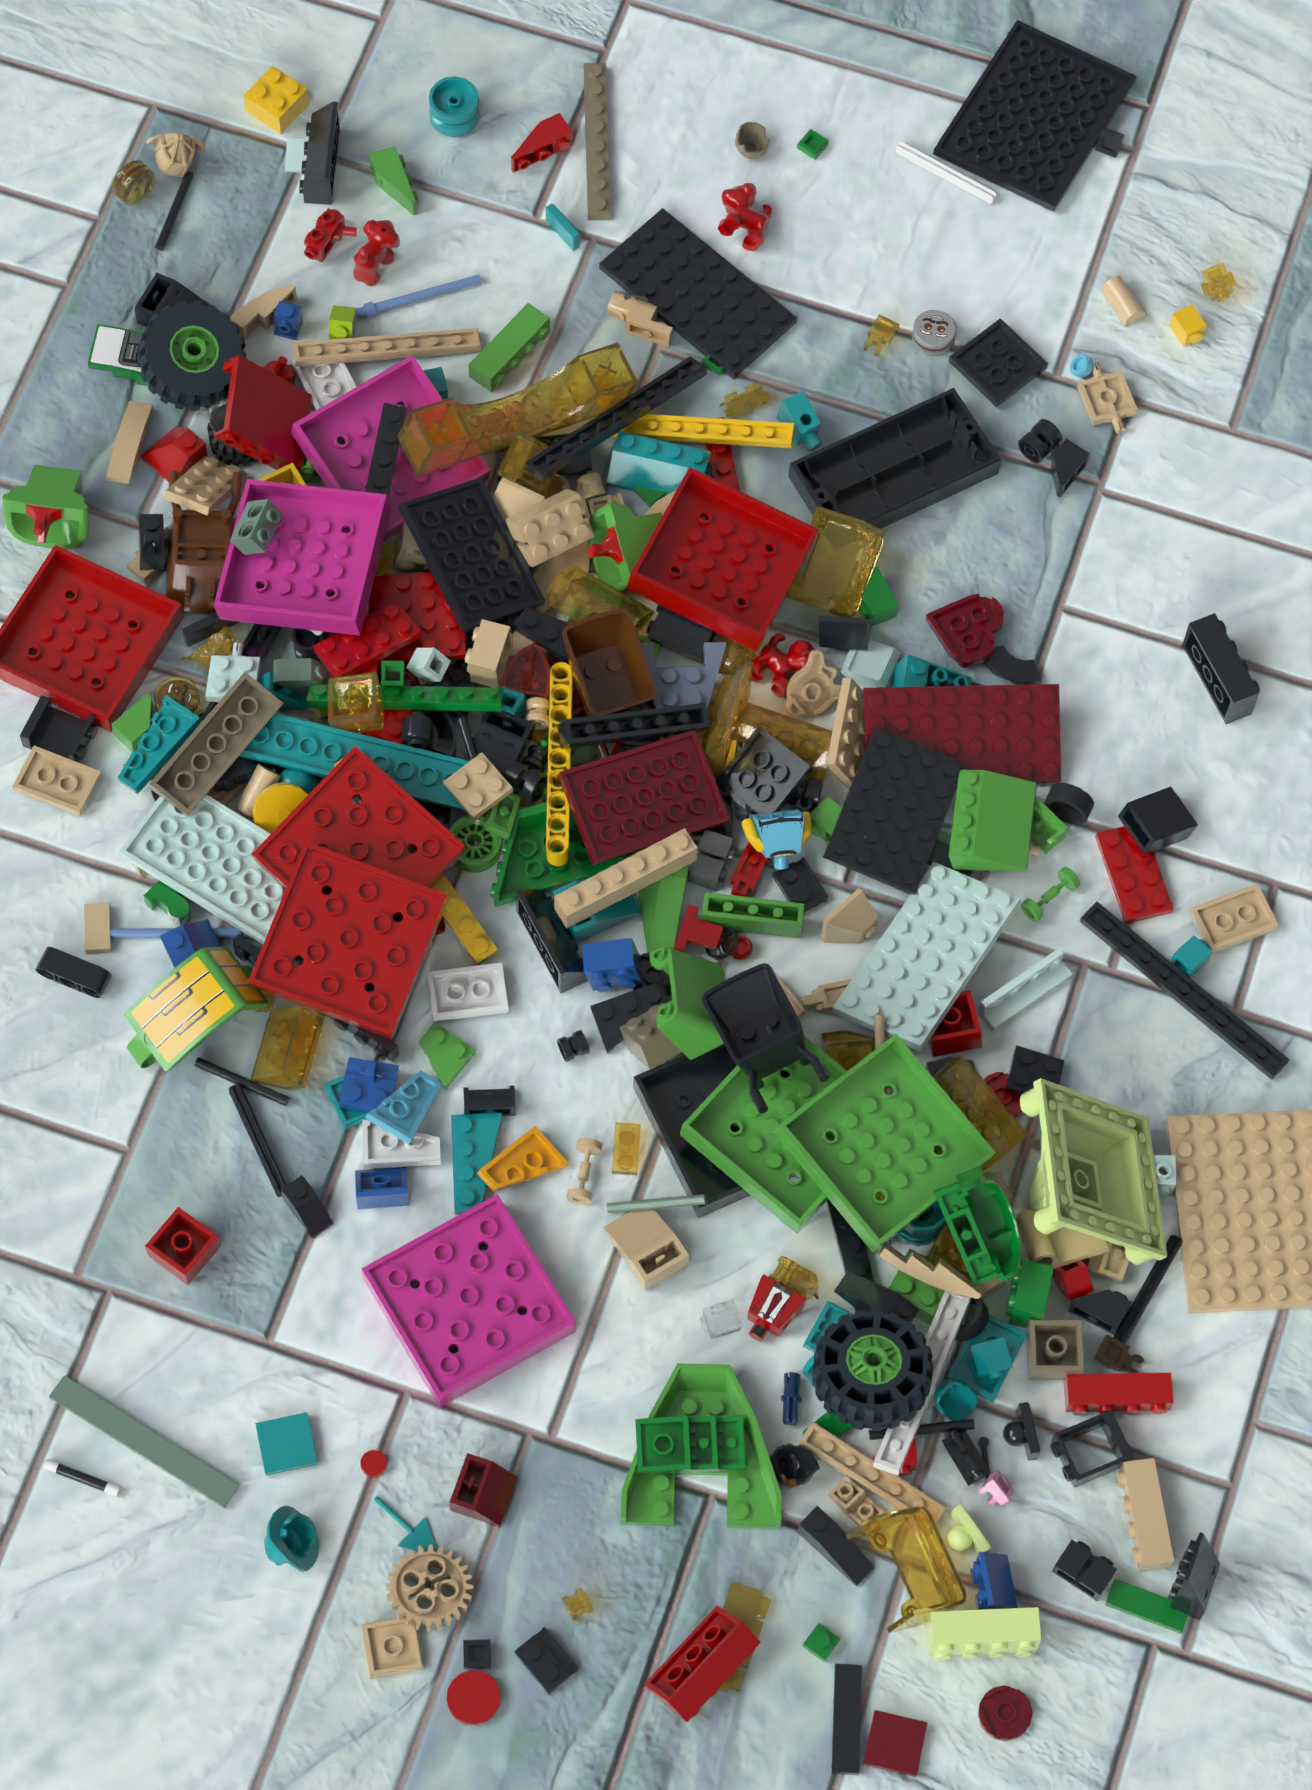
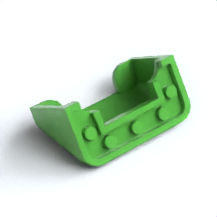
M663 946L650 952L651 965L656 970L663 969L670 976L672 1001L663 1004L658 1009L656 1015L657 1028L690 1060L724 1044L702 1002V996L705 992L726 980L725 971L715 962L668 946Z

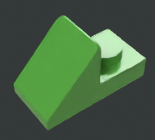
M510 793L489 809L484 815L487 818L484 830L507 839L512 830L521 796Z

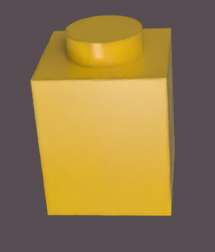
M1192 304L1172 313L1169 324L1183 347L1191 343L1196 344L1200 342L1204 337L1207 327Z

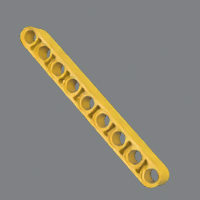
M563 662L554 664L550 671L546 856L548 862L553 866H562L566 864L569 858L570 806L563 787L555 786V784L561 783L558 773L571 768V748L561 749L560 743H556L559 740L557 724L560 723L556 720L572 719L573 678L570 666ZM556 762H563L564 764H562V765H557V764H555V763H556ZM556 805L563 806L562 808H554ZM555 827H562L563 829H561V830H554L553 828H555ZM554 849H561V850H563V851L558 852V853H557V852H553Z

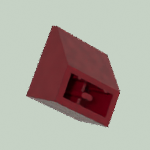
M467 1453L449 1502L450 1511L501 1527L518 1477L493 1461Z

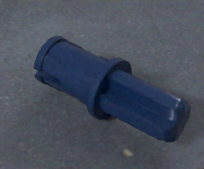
M789 1372V1377L788 1373L784 1374V1391L781 1396V1401L783 1402V1424L794 1426L798 1422V1407L802 1400V1397L799 1396L801 1375L795 1372Z

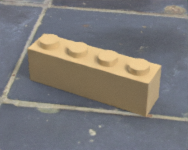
M1155 1459L1123 1462L1120 1471H1117V1481L1119 1487H1123L1125 1494L1122 1497V1507L1124 1513L1128 1512L1130 1522H1127L1128 1537L1133 1538L1135 1548H1132L1133 1563L1138 1564L1139 1572L1171 1568L1174 1563V1556Z

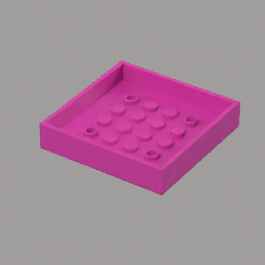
M413 355L293 423L291 435L327 488L365 492L383 404L385 402L393 405H403L407 408L388 497L391 513L384 541L401 530L405 521L398 509L401 503L482 477L485 482L488 480L491 469ZM342 439L345 441V444L339 445L337 440ZM441 462L444 467L438 468L436 463Z
M247 479L233 532L249 501L269 499L283 515L280 519L281 523L277 526L265 553L244 555L230 541L214 602L219 619L361 636L391 513L387 494ZM260 585H265L263 588L258 589ZM330 593H335L334 596L328 597Z
M498 1194L361 1268L363 1280L439 1408L576 1332V1321ZM484 1244L488 1246V1249L481 1251L478 1247ZM413 1282H418L420 1284V1286L416 1289L412 1288L410 1285ZM519 1309L527 1311L525 1315H519L517 1312ZM457 1347L459 1351L453 1354L449 1352V1349Z

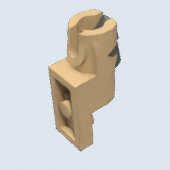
M617 291L612 293L607 314L621 321L626 320L625 333L666 347L670 346L673 327L663 322H655L657 306L648 303L647 297Z

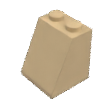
M503 477L495 491L493 500L507 525L506 518L545 500V497Z

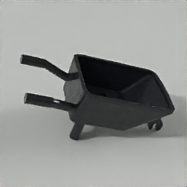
M763 963L745 970L703 994L702 1002L733 1062L749 1077V1094L759 1113L762 1114L768 1110V1106L759 1089L764 1087L762 1079L798 1060L802 1066H806L811 1062L821 1082L829 1080L830 1076L821 1059L806 1048L803 1026L769 964Z

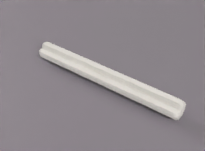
M903 141L897 145L896 153L989 204H992L996 199L997 192Z

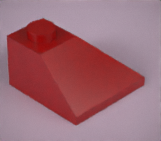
M173 427L140 457L169 483L170 471L179 472L180 478L204 456L208 457L206 443L189 428Z

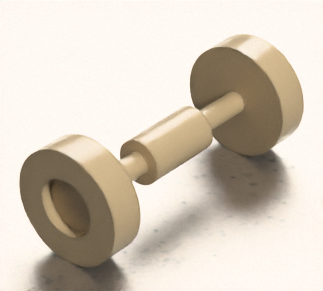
M580 1138L577 1140L576 1149L585 1153L584 1161H581L578 1175V1180H580L579 1188L568 1189L566 1199L575 1204L588 1205L592 1203L593 1194L584 1189L591 1167L589 1159L590 1155L601 1153L602 1143L591 1138Z

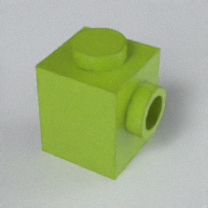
M333 305L329 318V340L353 338L356 329V308Z

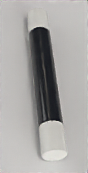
M50 1459L45 1461L43 1469L116 1497L120 1493L121 1487Z

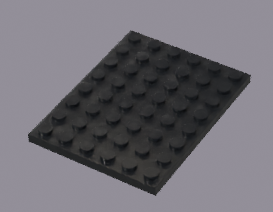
M1017 20L935 146L933 154L1055 212L1095 148L1103 127H1108L1136 82L1137 76Z

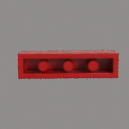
M1171 1372L1067 1374L1063 1382L1065 1411L1073 1412V1415L1076 1416L1087 1415L1088 1412H1099V1414H1102L1109 1410H1112L1113 1414L1115 1411H1125V1414L1128 1415L1139 1414L1141 1411H1151L1152 1414H1164L1167 1410L1171 1409L1174 1403Z

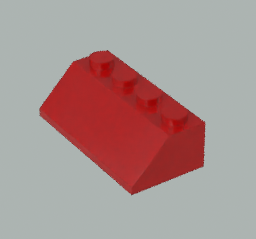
M717 1605L644 1685L674 1714L688 1722L698 1714L700 1708L708 1699L717 1693L719 1687L736 1672L742 1662L753 1654L755 1648L761 1642L744 1622Z

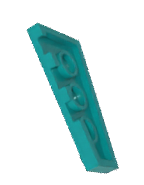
M167 695L162 700L163 706L160 711L155 712L152 717V724L149 730L141 736L139 747L131 753L117 777L120 783L136 794L146 786L202 722L200 717Z
M502 1113L451 1115L455 1215L462 1214L484 1200L487 1184L477 1173L493 1158Z

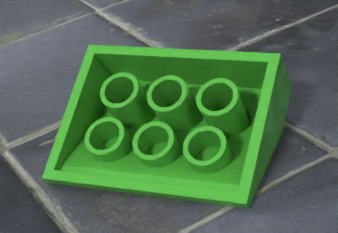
M959 770L949 858L953 870L1027 871L1037 790L1035 782L986 770Z

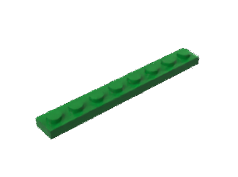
M318 684L309 685L306 704L307 708L502 712L504 688Z

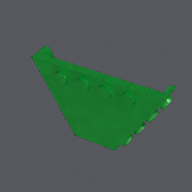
M547 802L519 809L514 819L509 840H504L502 854L504 858L503 862L499 861L497 864L496 876L499 877L497 883H492L490 897L494 898V907L515 902L516 891L520 889H543L545 893H548L571 882L590 878L636 853L592 866L570 808L569 858L566 864L553 866L548 862L546 856ZM556 805V806H554V808H562V807H563L562 805ZM555 827V828H553V829H554V830H561V829H563V828H562V827ZM554 849V850H553V852H557V853L563 851V850H561V849Z

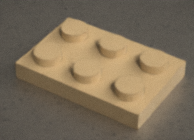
M33 746L12 787L13 791L81 816L102 774L97 769Z
M1258 883L1191 907L1189 911L1202 939L1209 945L1212 953L1275 931L1279 927Z

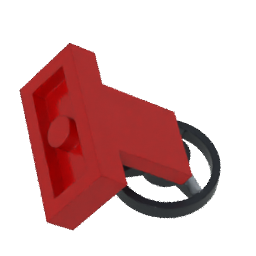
M689 904L674 949L685 952L688 943L705 947L707 954L712 959L722 960L728 957L735 950L738 943L736 932L729 927H722L697 919L698 907ZM733 934V942L725 952L724 948L728 944V938ZM710 949L719 950L721 955H712Z

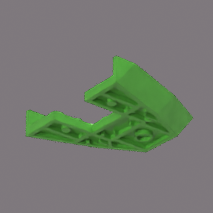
M677 1363L648 1418L743 1415L747 1470L638 1473L636 1450L621 1491L620 1525L674 1526L675 1474L727 1476V1528L780 1529L782 1494L757 1418L730 1365Z

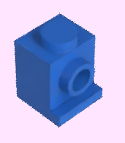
M279 301L274 313V335L292 340L297 339L303 324L302 306Z

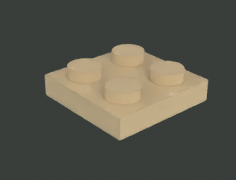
M480 753L443 781L447 790L474 821L513 792V787L483 753Z

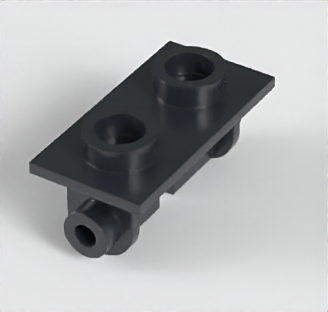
M955 1429L948 1433L949 1437L942 1440L943 1445L968 1486L991 1474L966 1430L957 1431Z

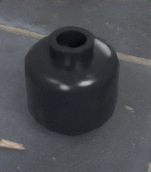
M419 711L412 712L410 716H406L401 723V740L403 743L410 747L425 749L433 740L434 723L432 719Z

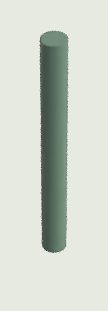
M706 1194L612 1202L607 1203V1212L616 1213L705 1205L708 1199Z

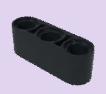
M46 947L35 968L36 972L41 976L94 998H101L112 977L108 970L53 947Z

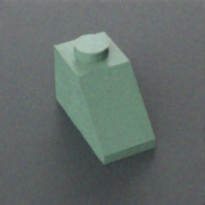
M312 658L276 659L273 661V683L305 696L308 694L309 685H329V671L322 662Z

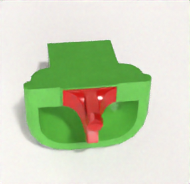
M34 465L27 485L14 487L9 493L2 496L4 521L9 532L23 543L34 546L53 548L54 545H58L64 549H73L81 546L87 540L89 534L88 506L81 495L83 489L81 471Z
M613 500L597 509L590 516L589 522L595 537L588 540L590 550L586 552L588 558L593 560L596 574L601 584L613 592L626 590L630 574L662 518L661 512L634 516L628 506L620 505L617 501Z

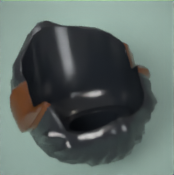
M788 1443L777 1447L772 1455L769 1456L778 1484L785 1485L788 1488L804 1485L820 1469L812 1452L803 1445Z

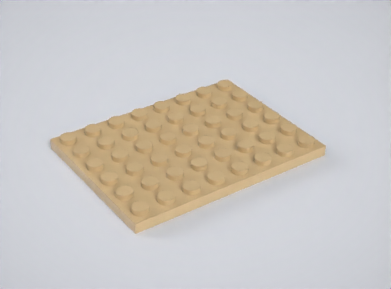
M1312 1110L1167 1116L1170 1155L1175 1156L1176 1163L1174 1195L1179 1237L1183 1240L1181 1256L1188 1314L1312 1308Z

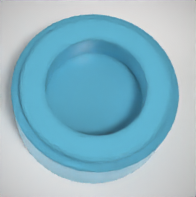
M1083 353L1077 355L1071 362V373L1078 378L1088 376L1093 369V359Z

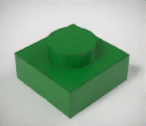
M818 1623L802 1647L825 1662L840 1642V1638Z

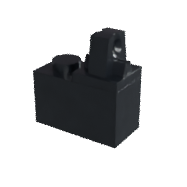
M139 514L140 570H164L163 514Z

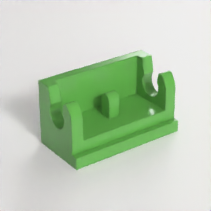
M1036 797L1031 840L1047 854L1065 839L1068 827Z

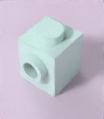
M416 648L406 669L422 682H440L451 661L435 648Z
M1153 1155L1159 1196L1169 1195L1173 1193L1176 1186L1175 1156Z

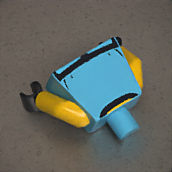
M798 799L794 805L795 810L752 815L753 819L749 818L751 814L750 806H745L746 815H741L737 807L736 818L742 821L741 825L746 838L754 849L761 852L766 858L774 857V869L789 868L788 855L800 854L801 847L805 846L810 837L812 824L811 814L808 810L812 806L811 800L807 799L805 803L806 808L800 805V799Z

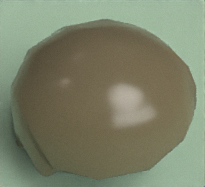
M746 122L740 125L735 137V146L739 153L748 159L759 158L766 154L770 139L766 137L765 127L756 122Z

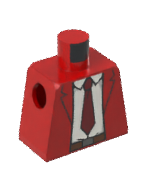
M763 1274L748 1310L747 1319L754 1323L749 1335L760 1342L763 1341L767 1332L780 1336L803 1310L806 1298Z

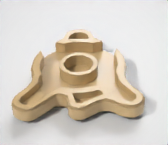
M812 650L806 665L791 677L787 687V702L785 704V711L789 716H817L827 710L831 703L839 700L841 685L834 684L833 682L837 675V670L825 665L822 651Z

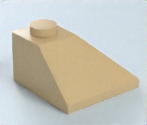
M860 888L823 920L821 940L824 943L859 944L865 938L867 940L870 939L877 932L878 916Z

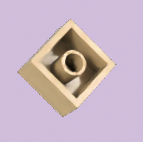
M482 619L480 627L476 626L474 629L472 640L475 642L473 648H469L466 653L465 663L468 664L467 672H469L472 682L499 688L513 648L510 626Z

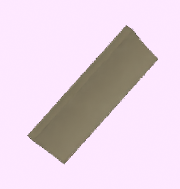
M244 672L149 783L148 788L188 817L279 710L283 702L248 673Z

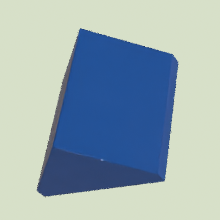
M407 1167L355 1171L358 1209L409 1206Z

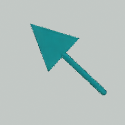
M376 1496L374 1498L376 1503L409 1532L397 1546L418 1552V1546L421 1545L424 1552H426L429 1545L432 1544L433 1551H438L425 1517L413 1529L379 1497Z

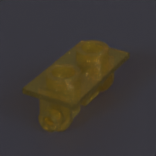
M755 382L745 387L746 392L739 395L737 391L724 396L725 401L719 406L726 405L727 409L724 412L727 418H736L748 412L745 405L747 402L751 410L765 405L770 400V396L767 391L763 392L762 388L767 384L758 385Z

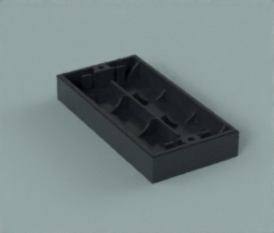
M952 388L791 462L788 477L831 546L836 550L999 474L1001 459L955 388Z

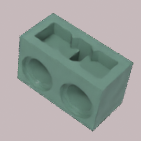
M269 499L247 502L230 541L244 555L265 553L283 513Z

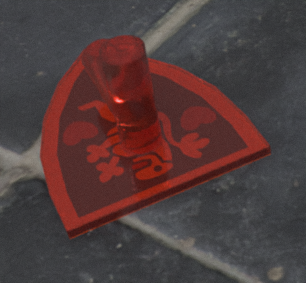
M534 642L520 650L510 660L505 668L500 688L505 687L522 694L548 699L550 690L549 663L542 650Z

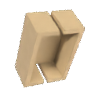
M565 489L505 519L513 539L517 540L515 543L526 564L531 567L595 537L588 517L582 515L586 512L579 493L569 489Z

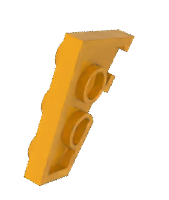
M534 1126L482 1167L477 1174L495 1193L565 1168L569 1162L541 1131Z

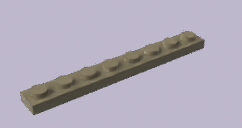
M584 63L588 220H611L606 63Z

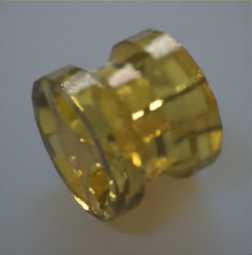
M581 1587L576 1589L573 1595H565L561 1598L564 1607L574 1622L580 1618L581 1614H589L593 1611V1607Z

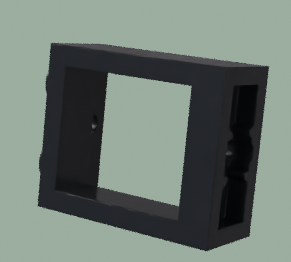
M1112 1410L1054 1433L1051 1440L1052 1443L1050 1444L1054 1456L1060 1458L1064 1466L1062 1467V1473L1066 1481H1071L1074 1488L1120 1469L1123 1462L1133 1461L1134 1455ZM1102 1427L1117 1459L1079 1475L1064 1442Z

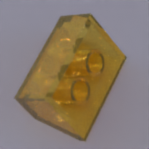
M304 1006L271 1011L250 1080L286 1090L305 1088L325 1018Z

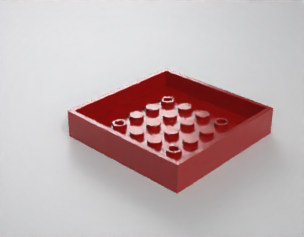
M689 467L633 568L626 589L757 652L810 552L819 529Z
M54 545L0 628V680L38 698L41 695L48 697L53 705L84 720H87L89 715L92 714L95 716L97 726L112 732V723L122 716L183 620L182 604L58 545ZM68 595H74L71 599L66 598ZM133 624L137 625L136 628H130ZM31 652H37L34 656L29 655ZM100 682V685L94 686L93 683Z
M354 746L251 855L254 861L285 889L305 841L432 888L466 852V846L363 752ZM360 796L362 801L356 804L353 802V798ZM415 846L417 851L411 854L408 852V848ZM330 887L323 889L324 895H329L332 892ZM396 914L393 919L396 922H400L403 916Z
M305 841L248 982L254 988L393 1040L447 905L448 895ZM330 887L332 892L329 895H324L323 889ZM396 914L403 916L400 922L394 921L393 918ZM297 957H302L304 959L301 965H296L294 963V960ZM368 984H373L375 986L373 992H367L365 990Z

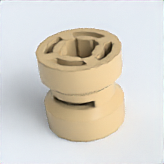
M541 697L528 699L525 707L528 715H526L525 720L535 724L534 730L548 728L549 716L547 713L549 712V700Z

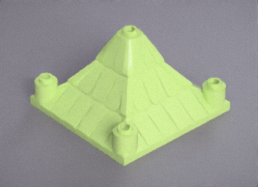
M1042 1078L1034 1081V1088L1021 1095L1020 1107L1030 1117H1035L1038 1114L1040 1117L1041 1158L1035 1169L1028 1197L1030 1207L1036 1210L1034 1214L1036 1229L1045 1235H1049L1066 1227L1124 1246L1127 1259L1135 1265H1141L1151 1259L1160 1261L1166 1258V1243L1148 1117Z

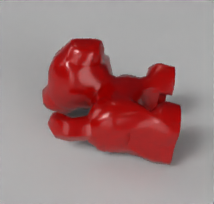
M745 183L722 192V203L728 215L720 221L717 228L724 236H731L739 227L746 229L748 235L744 238L742 247L749 251H755L758 246L764 243L765 230L772 216V207L768 204L763 205V212H758L751 208L757 193L753 183Z
M370 220L363 227L368 242L354 256L355 267L353 275L355 280L363 282L368 286H374L380 281V275L377 273L379 264H391L394 260V253L391 248L400 246V237L396 233L393 223L389 220Z
M776 633L770 638L768 644L761 649L759 655L747 663L746 675L755 683H759L763 678L764 670L769 669L775 675L771 680V683H773L771 691L777 697L785 698L789 683L788 678L793 672L799 671L806 665L810 652L815 649L808 641L797 640L790 645L787 654L782 653L777 645L786 640V637L782 633Z

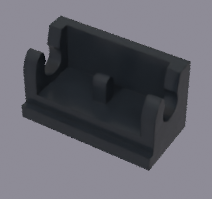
M509 1085V1089L469 1090L468 1087H463L464 1114L502 1113V1116H516L514 1085Z

